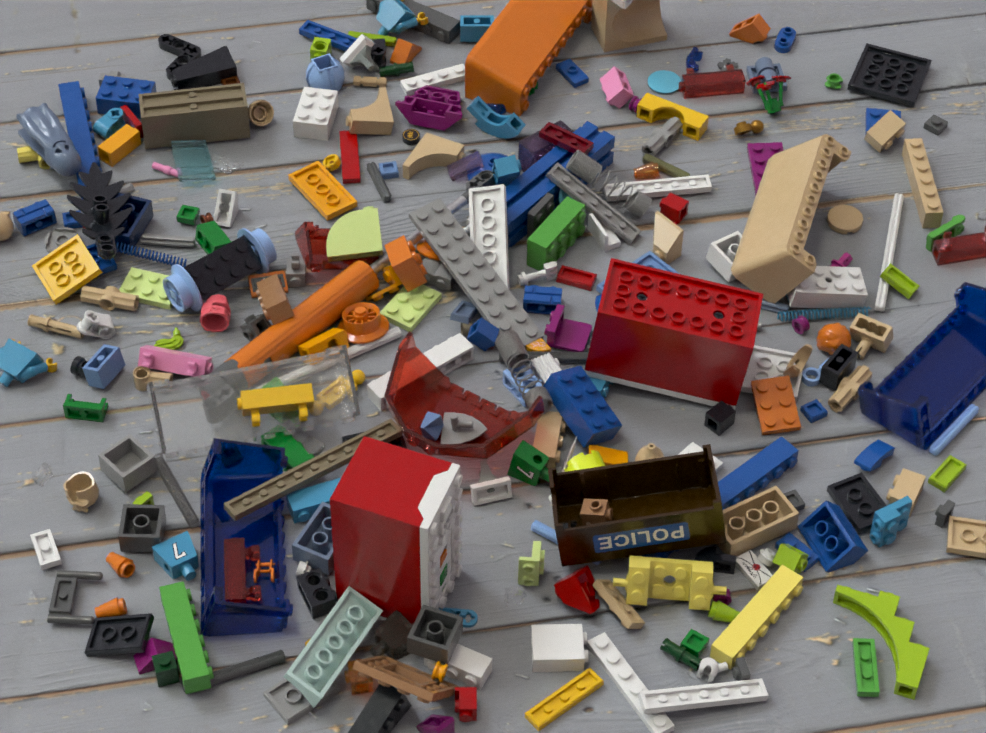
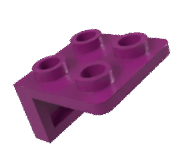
M557 304L555 311H551L550 324H546L544 335H547V344L549 347L571 352H584L592 331V325L565 319V305Z

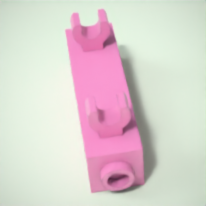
M151 345L140 347L138 366L201 379L209 377V374L213 371L212 357Z

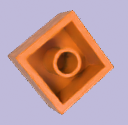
M403 235L384 245L391 266L407 292L427 283L425 276L428 274L427 270L422 264L423 260L420 254L415 252L416 249L411 240L407 241Z

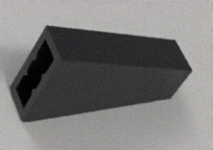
M223 46L172 70L173 77L171 78L173 88L176 87L177 90L209 87L221 84L222 79L237 76V67L228 47Z

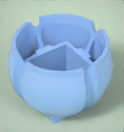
M330 53L311 59L306 70V81L308 86L312 88L339 91L345 79L342 65Z

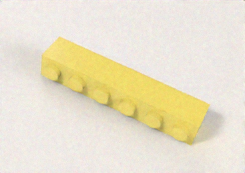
M782 564L711 645L710 657L719 663L726 662L728 669L731 670L735 666L736 658L744 657L748 650L751 651L755 647L757 639L765 636L769 625L777 622L782 610L786 611L792 599L801 594L803 590V577Z

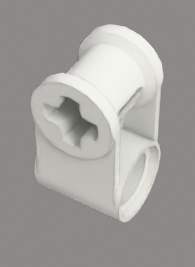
M91 310L85 312L83 320L76 326L77 330L83 335L102 339H110L116 333L110 315Z

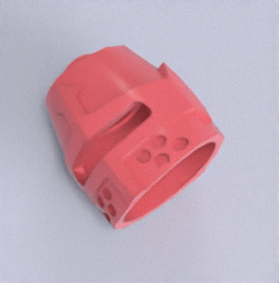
M220 294L211 295L205 303L203 302L201 307V326L204 330L211 332L226 330L231 318L228 299Z

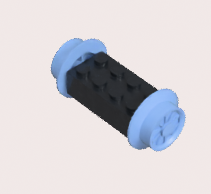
M242 228L237 233L238 239L183 268L179 264H174L171 267V275L163 279V288L171 304L180 312L188 308L199 312L203 305L202 301L211 295L219 293L255 272L258 274L268 273L269 264L276 261L277 253L273 242L266 232L260 228L252 232Z

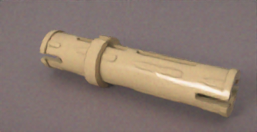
M31 314L27 321L28 326L41 328L45 332L52 331L79 339L84 337L77 330L76 326L52 320L51 317L43 318Z

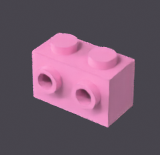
M615 66L600 78L601 88L606 94V101L611 106L614 105L620 109L634 97L626 74Z

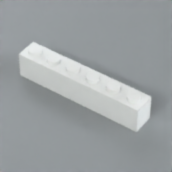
M461 333L450 337L423 354H419L414 359L403 363L398 368L387 372L380 378L372 380L367 384V397L382 411L473 360L474 346Z

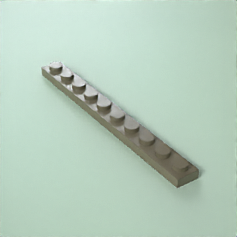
M389 419L225 502L224 509L234 521H237L350 463L364 436L389 443L401 437L403 430L392 419Z

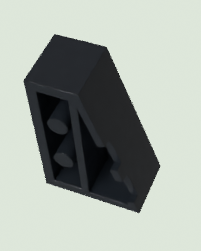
M379 684L348 733H390L412 705L406 696L399 693L393 686L386 687Z

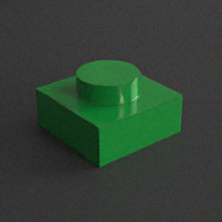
M182 205L176 217L177 222L195 225L200 214V208Z
M691 629L680 643V647L688 648L690 653L699 657L709 644L710 638Z

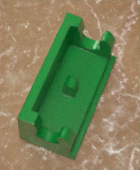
M215 221L202 223L196 227L195 240L207 255L232 242Z
M67 394L66 400L63 403L65 418L104 422L109 407L108 403H106L107 398H102L100 403L75 401L71 399L72 394Z

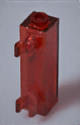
M733 64L726 65V71L694 73L693 68H686L687 74L682 75L681 82H679V91L682 92L684 99L744 93L746 80L742 69L734 70Z
M986 226L984 232L951 237L952 232L950 231L944 232L943 239L934 240L932 255L938 266L986 258Z
M245 538L224 539L226 612L248 610L247 600H262L260 585L247 588L246 560H260V546L252 545L246 548Z

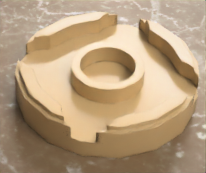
M850 205L834 206L827 214L828 226L837 233H856L863 225V215L860 210Z

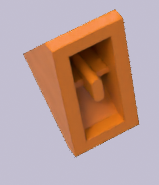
M398 38L390 58V63L401 64L410 62L422 50V47Z

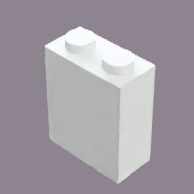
M582 624L531 625L533 672L584 671V663H588V650H584V645H587V632H583Z

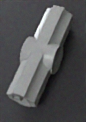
M674 116L661 128L656 127L651 134V138L642 145L641 151L644 155L648 153L655 156L663 147L668 148L674 136L683 127L680 119Z

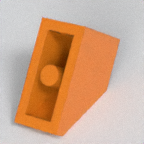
M757 14L735 24L729 35L753 44L757 41H764L768 37L767 34L771 28L762 16Z

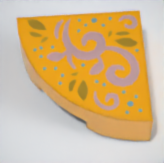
M542 338L525 346L526 351L551 352V348Z

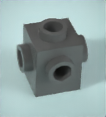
M264 313L256 316L252 314L244 319L245 323L240 328L243 331L244 337L251 342L269 328L271 324L267 321Z

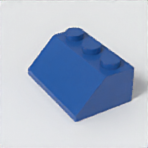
M827 500L797 526L813 552L819 556L821 565L828 573L854 564L868 552V549L840 506Z

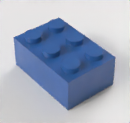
M105 75L95 98L98 114H106L112 108H120L126 105L138 119H141L138 94L156 92L155 81Z

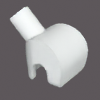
M706 657L702 659L696 677L701 679L703 675H707L709 677L707 682H712L716 678L717 673L728 670V664L726 662L717 664L713 658Z

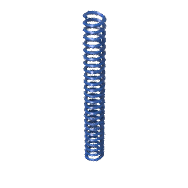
M119 241L117 242V253L120 251V253L124 252V254L127 253L128 255L131 254V256L134 255L135 257H142V259H149V261L156 260V262H163V264L166 263L167 265L170 264L171 266L175 264L176 256H174V260L172 262L173 256L171 255L170 260L168 262L169 254H167V258L164 262L165 253L163 254L162 260V253H160L159 258L157 260L158 251L156 252L155 258V251H153L152 256L150 258L151 250H149V254L147 256L148 249H146L145 254L143 256L144 248H142L141 254L139 256L140 247L138 248V252L136 254L137 246H135L134 252L132 254L133 245L131 246V250L129 252L130 245L128 244L127 250L125 252L126 243L124 244L123 250V243L120 244V248L118 250ZM181 258V262L179 265H181L183 268L186 267L187 259H185L184 264L182 266L183 258Z

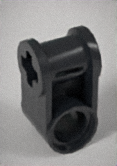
M385 38L371 39L375 43L371 50V57L378 67H385Z

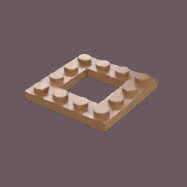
M385 655L356 660L352 668L358 671V675L367 679L373 677L378 680L380 685L386 687L392 685L398 688L397 691L404 695H410L411 693L418 696L417 700L427 704L454 696L455 687H460L445 680L439 682L437 678L433 680L431 679V674Z

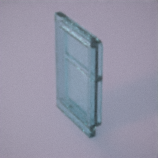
M206 140L171 141L172 155L180 182L215 181L216 177Z

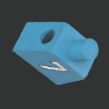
M188 531L152 546L154 560L172 579L183 575L185 580L190 581L196 577L195 569L199 567L198 556Z

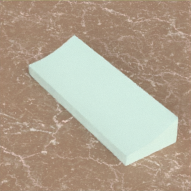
M348 586L283 677L305 696L313 708L322 699L383 610Z

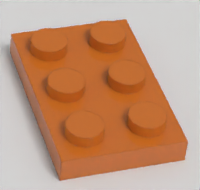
M789 375L751 381L762 436L801 430Z

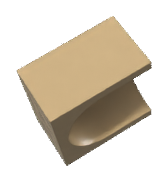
M593 0L591 28L604 52L667 40V33L661 17L660 0H633L626 9L621 8L611 0Z

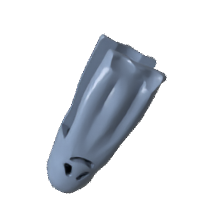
M42 103L39 107L27 108L25 112L16 115L17 120L23 127V129L18 130L19 136L50 167L66 177L73 176L80 171L82 167L80 155L72 140L63 129L58 117L47 106V103Z

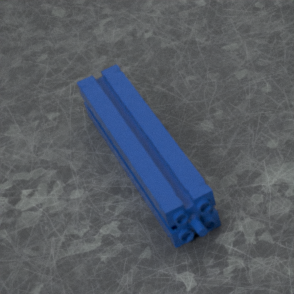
M589 121L573 132L594 143L593 149L587 156L602 165V171L613 163L614 152L611 149L614 148L615 136L606 131L599 132L598 127ZM556 146L506 186L508 250L509 247L514 246L527 235L528 212L548 192L554 195L555 206L553 211L560 204V188L547 178L546 175L557 162L566 169V165L574 153ZM573 174V175H574L576 178H578L582 183H584L585 185L588 184L587 182H585L584 180H582L581 178H579L578 176H576L575 174Z

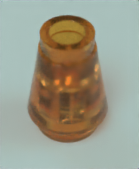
M650 162L633 168L635 179H656V177H660L658 163Z

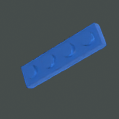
M307 20L299 28L300 35L313 40L314 37L331 39L332 47L345 52L358 39Z

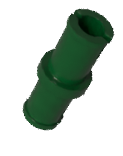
M412 61L379 67L380 77L399 76V74L414 72Z
M668 638L663 641L665 645H661L660 650L673 656L678 663L682 662L698 671L699 663L702 661L701 658L690 653L688 648L680 647Z

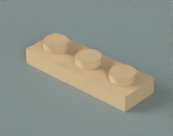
M597 579L594 582L593 587L597 590L598 596L606 601L609 609L619 617L621 624L625 628L641 629L644 626L645 622L630 604H626V599L615 586L613 587L611 580Z

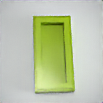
M891 263L879 276L907 299H910L920 287Z
M949 455L929 477L928 483L945 493L963 473L967 464Z

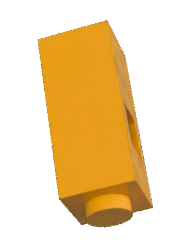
M128 124L124 125L97 147L99 160L111 167L116 165L141 145L140 131Z
M332 328L297 346L303 364L314 366L349 348L346 332L343 329Z

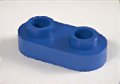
M784 27L780 29L774 46L777 52L788 53L791 50L796 38V31L793 28Z

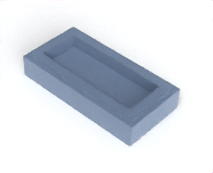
M462 300L451 313L450 320L468 324L478 310L472 302Z

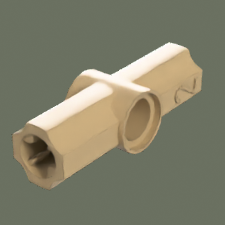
M83 286L81 290V301L99 304L101 308L107 311H112L114 308L137 311L139 306V295L120 292L114 286H107L105 289Z
M865 365L858 366L849 377H844L841 380L837 391L828 400V405L832 411L836 413L842 412L852 400L855 401L860 396L863 387L872 378V372L869 370V367Z

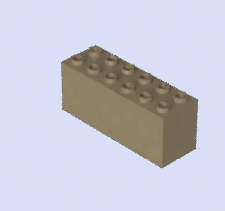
M244 83L138 94L145 149L250 138Z

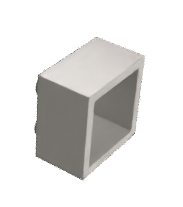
M131 434L98 455L101 471L125 493L157 472L155 456Z

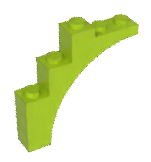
M837 584L833 603L847 608L865 619L877 630L890 649L896 672L894 694L915 700L930 648L910 642L915 622L895 616L900 596L880 590L877 597L870 593H864Z

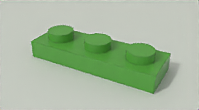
M853 638L852 647L857 696L879 697L875 639Z

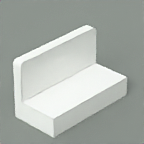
M593 213L588 214V230L602 250L606 252L620 247L621 241L616 234L600 220H597Z

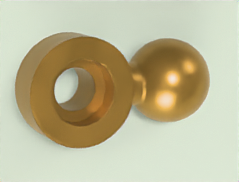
M754 120L751 124H747L746 121L736 124L734 132L736 136L751 131L758 134L763 131L764 124L760 120Z

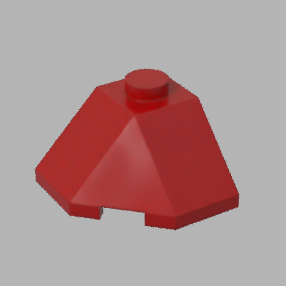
M588 565L567 575L554 584L555 593L562 600L563 604L589 614L594 613L600 607L599 599H595L596 589L593 587L596 580Z

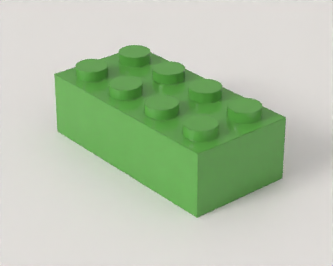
M566 197L527 239V266L540 271L544 269L543 264L552 261L556 262L560 257L564 256L566 250L572 247L575 240L582 236L585 231V204Z

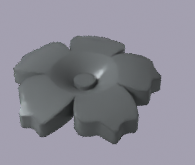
M726 58L723 62H719L717 66L720 72L733 74L738 68V63L731 62V59Z

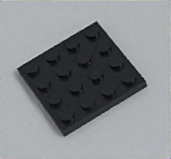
M866 43L849 81L847 90L914 107L932 60Z

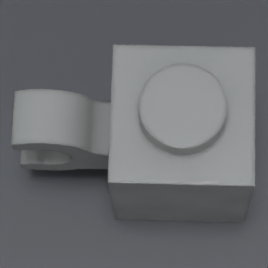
M292 254V258H287L286 278L288 287H306V258H299V254Z

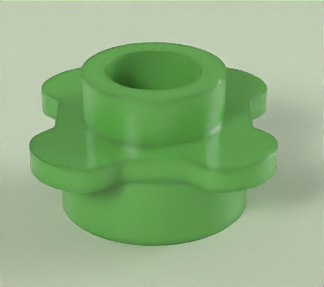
M832 73L826 77L827 82H825V86L827 88L841 89L843 79L839 74Z

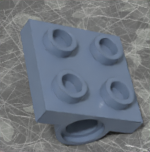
M762 57L756 61L754 66H747L746 72L749 80L762 75L765 78L761 80L760 84L775 81L769 92H779V83L773 80L772 76H784L780 63L773 64L770 58ZM783 83V91H787V83ZM751 85L753 94L759 93L756 86L752 87Z

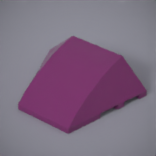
M426 85L416 90L413 96H405L404 101L398 100L395 102V106L412 125L444 131L462 119L459 91Z

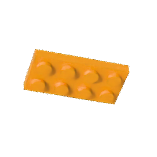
M319 161L288 174L289 181L327 221L358 206L357 200Z

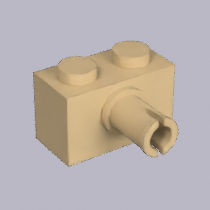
M861 313L857 314L850 326L851 339L860 342L855 349L858 352L857 358L860 355V360L864 359L870 347L885 353L894 338L892 326Z

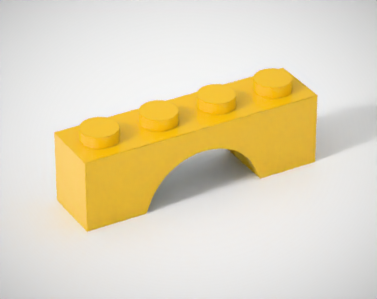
M646 93L637 104V118L653 123L663 119L669 120L675 116L683 124V135L699 141L708 128V115L650 93Z

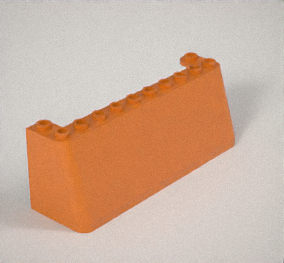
M510 0L466 58L465 98L474 100L479 96L488 106L521 116L529 107L528 95L532 87L534 88L538 79L543 77L546 68L551 66L552 60L558 56L560 49L565 47L567 40L573 36L575 29L579 28L581 21L583 20L587 24L591 21L593 0Z

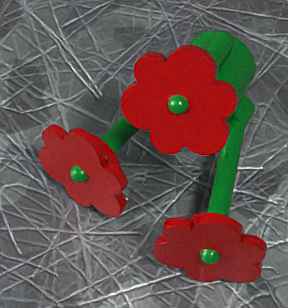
M760 75L746 82L748 86H756L768 114L781 111V106H784L783 83H786V80L791 79V77L782 75L772 76V79L779 83V101H777V98L771 99L769 92L775 81L760 84L761 80L765 78ZM762 91L766 92L768 99L767 101Z

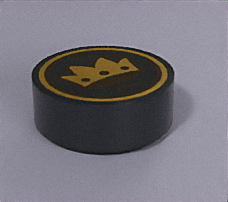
M407 129L402 134V140L407 145H415L420 141V133L415 129Z

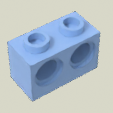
M524 364L521 367L514 368L513 372H519L527 366ZM530 368L523 373H519L517 379H523L525 376L533 374V371ZM508 369L504 370L503 385L524 408L527 407L522 393H520L518 386L515 384V379L511 376V372ZM534 375L527 380H523L520 386H527L529 383L537 381L538 378ZM537 382L535 385L527 387L524 393H527L530 389L534 387L542 386L541 382Z

